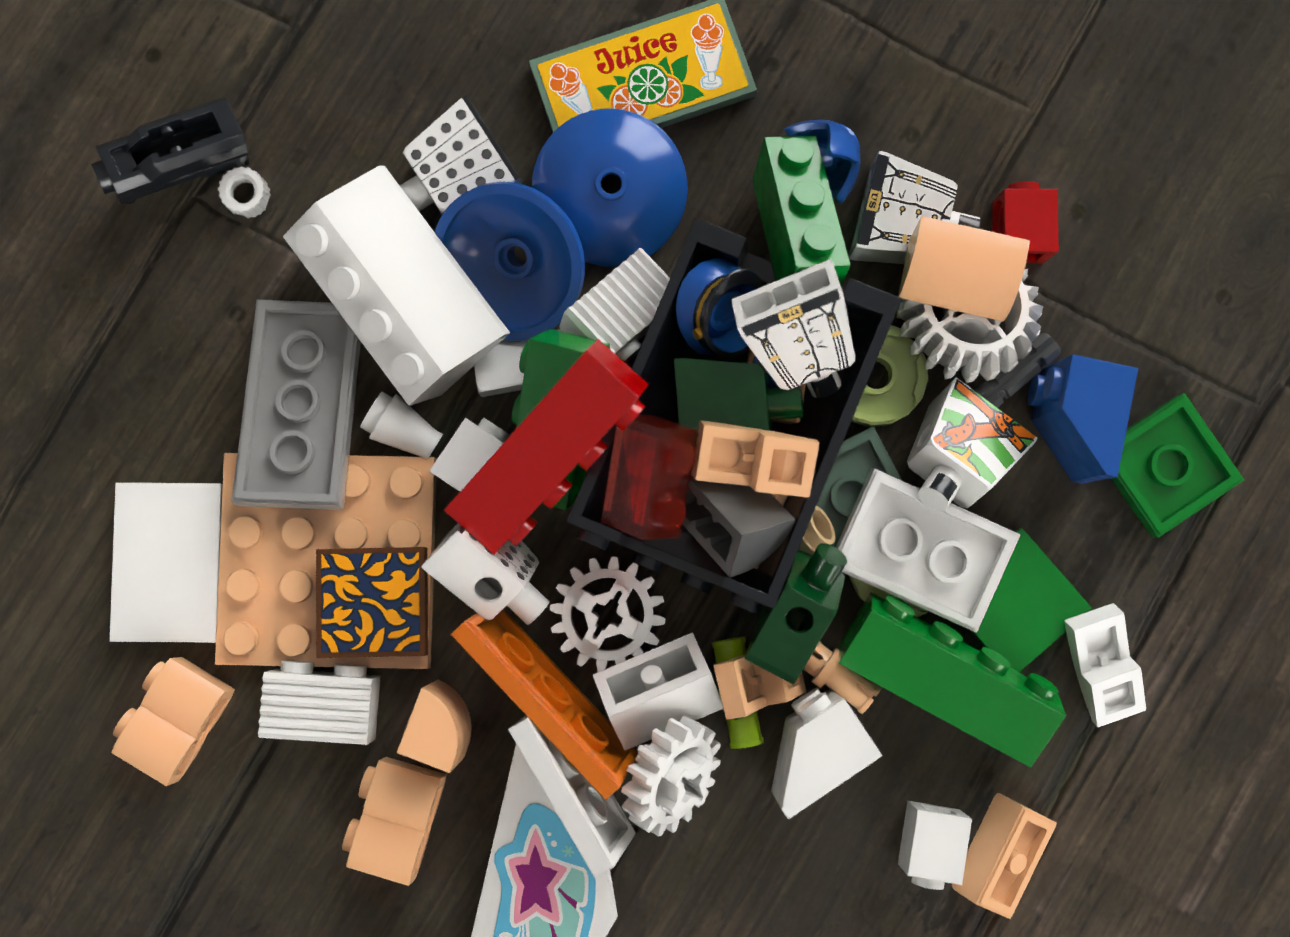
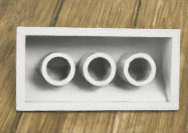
M378 166L316 201L283 236L408 406L441 396L510 334L509 330L385 166Z

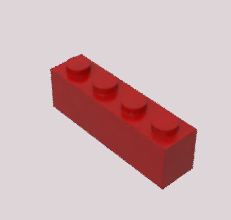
M597 339L444 511L493 555L507 540L516 547L537 524V521L530 515L540 504L544 503L551 509L573 485L565 477L575 466L579 464L585 471L588 470L607 449L608 445L601 438L611 427L616 425L621 431H624L644 409L645 405L638 398L649 384L602 341Z

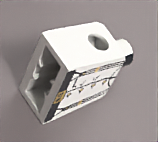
M879 151L870 166L849 259L904 264L909 239L921 216L979 229L980 217L952 211L957 192V184L954 181L892 154Z
M831 259L731 299L737 329L741 337L780 389L790 390L806 383L811 395L816 398L829 397L839 390L841 380L837 371L851 366L855 362V354L844 294Z

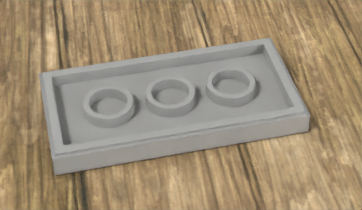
M257 300L232 494V502L236 506L344 510L361 341L331 302Z

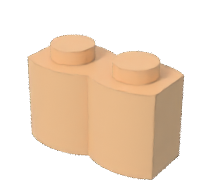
M183 657L170 658L166 664L160 661L152 668L142 685V689L147 691L140 707L137 710L130 708L119 720L113 731V736L118 739L111 753L165 786L179 782L235 691L233 687Z
M390 757L380 759L376 767L368 766L361 781L358 794L360 798L366 799L360 820L355 818L351 820L342 845V850L349 852L346 867L409 886L418 874L447 774Z

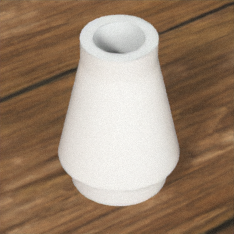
M381 392L360 425V428L370 433L369 439L418 455L427 460L443 435L427 423L397 394L392 398L384 392Z

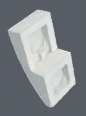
M1112 603L1064 620L1074 668L1092 722L1097 727H1101L1146 711L1141 667L1130 657L1124 613Z

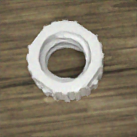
M240 166V168L235 167L231 171H227V174L222 176L223 179L219 181L220 187H218L219 198H221V202L232 213L250 218L256 217L266 210L271 196L270 188L256 171L249 167L244 168ZM242 183L253 184L254 195L249 202L242 204L234 199V191L238 185Z

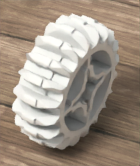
M1024 269L1017 296L1005 319V333L999 326L1002 321L961 312L960 316L956 317L959 311L941 308L944 317L938 322L932 305L901 299L903 302L899 304L896 318L906 321L900 328V337L915 338L910 347V355L922 352L929 357L925 362L926 370L934 368L937 363L944 366L945 380L951 379L957 370H960L966 384L973 382L979 373L986 381L994 379L1000 370L1004 373L1013 370L1018 364V359H1024L1032 350V342L1039 335L1041 328L1036 321L1042 315L1043 306L1033 302L1038 295L1039 287L1023 284L1028 277V269Z

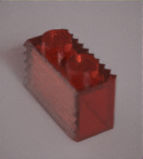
M638 415L624 431H621L616 426L601 523L615 527L617 530H622L624 533H630L631 536H637V539L678 538L682 534L680 526L684 523L686 515L685 503L688 499L685 494L690 490L687 483L692 479L689 472L693 469L695 462L694 449L697 445L694 440L699 435L697 430L653 415Z

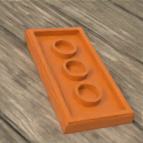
M504 609L492 620H486L476 613L465 620L451 634L605 800L620 788L629 773L627 772L628 766L634 764L638 751L634 747L624 750L608 719Z

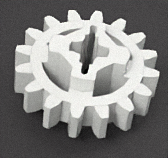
M613 556L610 559L608 569H601L596 558L589 559L590 572L585 575L581 570L573 567L570 572L575 583L572 586L558 583L556 587L560 594L565 596L564 602L550 605V611L562 614V621L551 627L552 633L565 632L568 637L560 648L562 652L570 651L574 647L580 651L577 665L580 667L588 661L589 657L597 659L596 667L598 672L605 670L609 660H615L617 665L626 661V656L630 654L634 657L643 654L644 652L640 646L644 642L657 646L659 639L650 632L652 625L659 626L665 624L664 617L653 614V607L664 602L663 596H649L647 592L655 581L652 576L645 578L641 582L635 578L638 565L633 563L626 572L619 570L618 557ZM597 579H616L609 592L594 595L583 589L587 584ZM632 589L637 592L644 608L643 622L630 614L627 598ZM618 591H621L622 595L617 602L619 606L616 613L623 617L622 622L619 625L611 622L606 629H602L599 636H595L594 633L599 626L597 624L599 614L593 611L595 605L598 603L605 606L610 599H614ZM573 606L582 611L586 618L588 630L583 639L577 633L573 623ZM622 634L632 639L630 643L618 649H599L604 639Z
M683 716L680 722L673 718L668 719L665 732L657 728L652 731V743L650 745H640L637 749L638 755L635 761L638 764L628 766L627 772L633 775L632 781L622 787V793L629 797L622 805V808L630 814L628 819L648 833L652 832L657 836H662L665 829L672 833L675 832L681 818L687 822L692 819L693 806L695 805L699 808L704 804L709 793L706 788L713 786L715 780L710 777L711 771L715 770L721 760L714 757L721 745L718 741L714 740L716 733L713 730L687 716Z

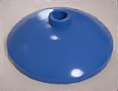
M622 109L592 110L579 114L563 123L543 145L537 157L532 177V188L552 199L573 223L582 244L585 263L596 266L619 267L623 261H626L639 248H642L649 256L655 253L669 240L677 229L687 201L686 170L682 157L673 141L651 120ZM614 175L619 178L621 189L617 193L609 194L602 189L601 180L605 176Z
M492 182L477 186L463 193L442 214L435 233L509 330L510 334L503 340H528L544 331L555 328L561 323L564 312L579 299L585 276V260L582 244L573 223L552 199L540 191L523 184ZM515 246L525 251L526 262H521L516 258L514 254Z

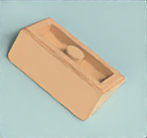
M997 793L967 851L962 885L952 883V888L974 904L1011 919L1057 823L1009 797Z

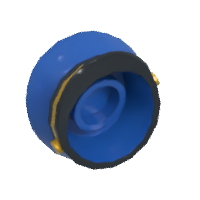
M722 258L701 262L693 268L684 278L676 301L677 323L687 344L697 353L711 357H734L744 354L750 349L737 329L731 299L763 287L760 276L751 269H741V267L733 262Z

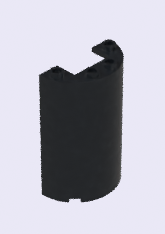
M695 218L632 367V370L649 384L638 398L645 407L624 431L613 425L602 437L601 440L608 447L589 468L567 522L580 528L576 538L604 550H607L609 542L612 541L635 551L632 562L658 573H661L664 564L684 572L680 582L710 594L713 585L732 592L729 603L759 615L763 605L772 609L776 605L902 298L849 278L845 290L842 291L852 337L855 362L851 366L837 371L841 380V386L837 392L829 397H813L806 384L803 400L804 417L800 419L798 424L773 422L774 432L800 436L819 442L810 497L788 495L783 507L796 520L784 542L770 557L759 564L758 569L753 568L740 575L729 577L669 510L678 468L688 465L682 462L674 359L686 358L746 363L748 350L744 354L734 357H711L697 353L687 344L680 332L677 323L676 301L678 291L686 275L701 262L714 258L726 259L741 267V269L747 268L755 271L760 276L764 286L775 282L776 279L771 261L747 252L746 237Z

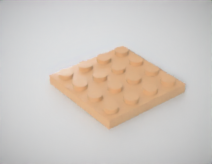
M224 453L215 665L281 666V660L314 662V667H334V664L366 665L367 668H431L434 578L430 574H428V655L316 658V549L427 547L428 559L435 550L437 476L429 470L437 458L429 457L427 460L423 457L349 455L344 510L236 506L232 502L238 453Z

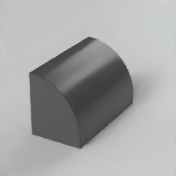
M693 463L679 467L669 510L729 577L745 573L761 564L779 548L790 533L796 519L771 493L755 492L750 486L698 481L691 475Z

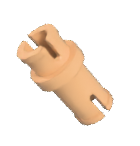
M820 642L804 667V670L813 676L812 683L819 688L823 685L827 686L858 709L857 711L861 714L869 708L874 701L872 697H876L882 688L878 684L839 664V650L835 648L831 651Z

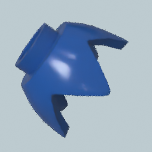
M822 119L806 120L784 128L788 136H816L832 198H835L842 204L852 191L860 170V144L854 132L845 125Z

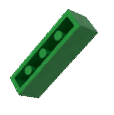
M870 592L839 643V664L1031 768L1066 717L1058 689L1050 681L1038 674L1030 673L1027 677L1010 668L1011 664L1009 661L990 648L982 647L979 651L962 642V636L950 626L938 621L931 625L914 616L915 611L902 600L893 596H886L883 599Z

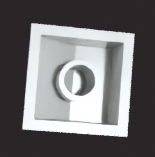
M814 688L791 704L795 712L785 718L771 792L787 819H790L882 757V754L846 700L831 689L821 693L818 688Z

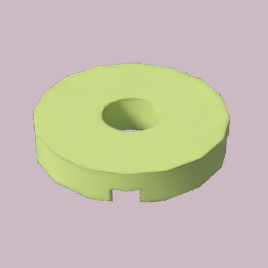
M890 326L876 362H880L886 367L889 377L888 382L880 389H873L866 385L851 422L866 427L890 425L909 415L923 398L928 381V372L925 367L926 358L923 352L910 355V347L914 341L910 338L900 337L899 327Z

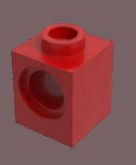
M1033 181L1009 184L1008 189L1005 188L991 202L992 232L1030 240L1026 263H1044L1059 252L1058 189H1040V184Z

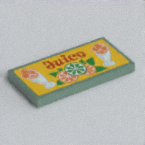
M707 0L529 61L553 132L563 123L579 114L609 108L634 112L651 120L660 128H664L755 97L757 93L756 85L725 0Z

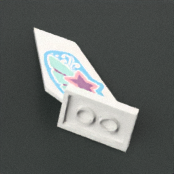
M525 715L508 729L516 742L471 937H606L618 917L610 869L615 867L636 832L615 796L612 794L605 800Z

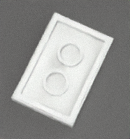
M871 468L836 545V548L847 558V564L842 572L977 633L1020 534L952 503L944 511L932 510L919 499V488L875 468Z
M115 482L110 642L216 643L223 484Z

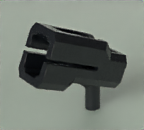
M222 97L142 124L129 135L95 146L101 160L91 165L105 195L115 191L121 204H132L138 198L197 177H214L229 170L231 171L235 167L239 168L240 166L248 165L249 159L243 132L227 98Z

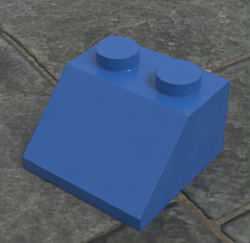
M1072 354L1042 369L1040 375L1036 374L1032 379L1028 392V404L1034 406L1031 421L1072 482L1083 484L1118 477L1138 368Z

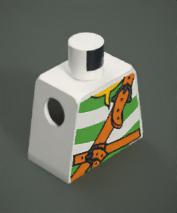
M955 377L929 405L907 460L909 468L925 480L918 492L919 499L925 506L935 511L946 510L952 501L960 507L969 508L995 486L1035 444L1038 438Z

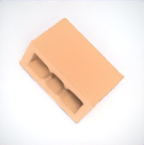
M921 216L908 242L898 297L1004 322L1013 306L1021 284L1030 240Z
M436 680L421 688L397 750L398 754L448 773L463 760L470 743L472 726L468 708L456 690L441 680Z

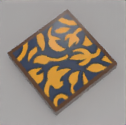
M427 547L316 549V658L428 655V573L421 567L427 560Z

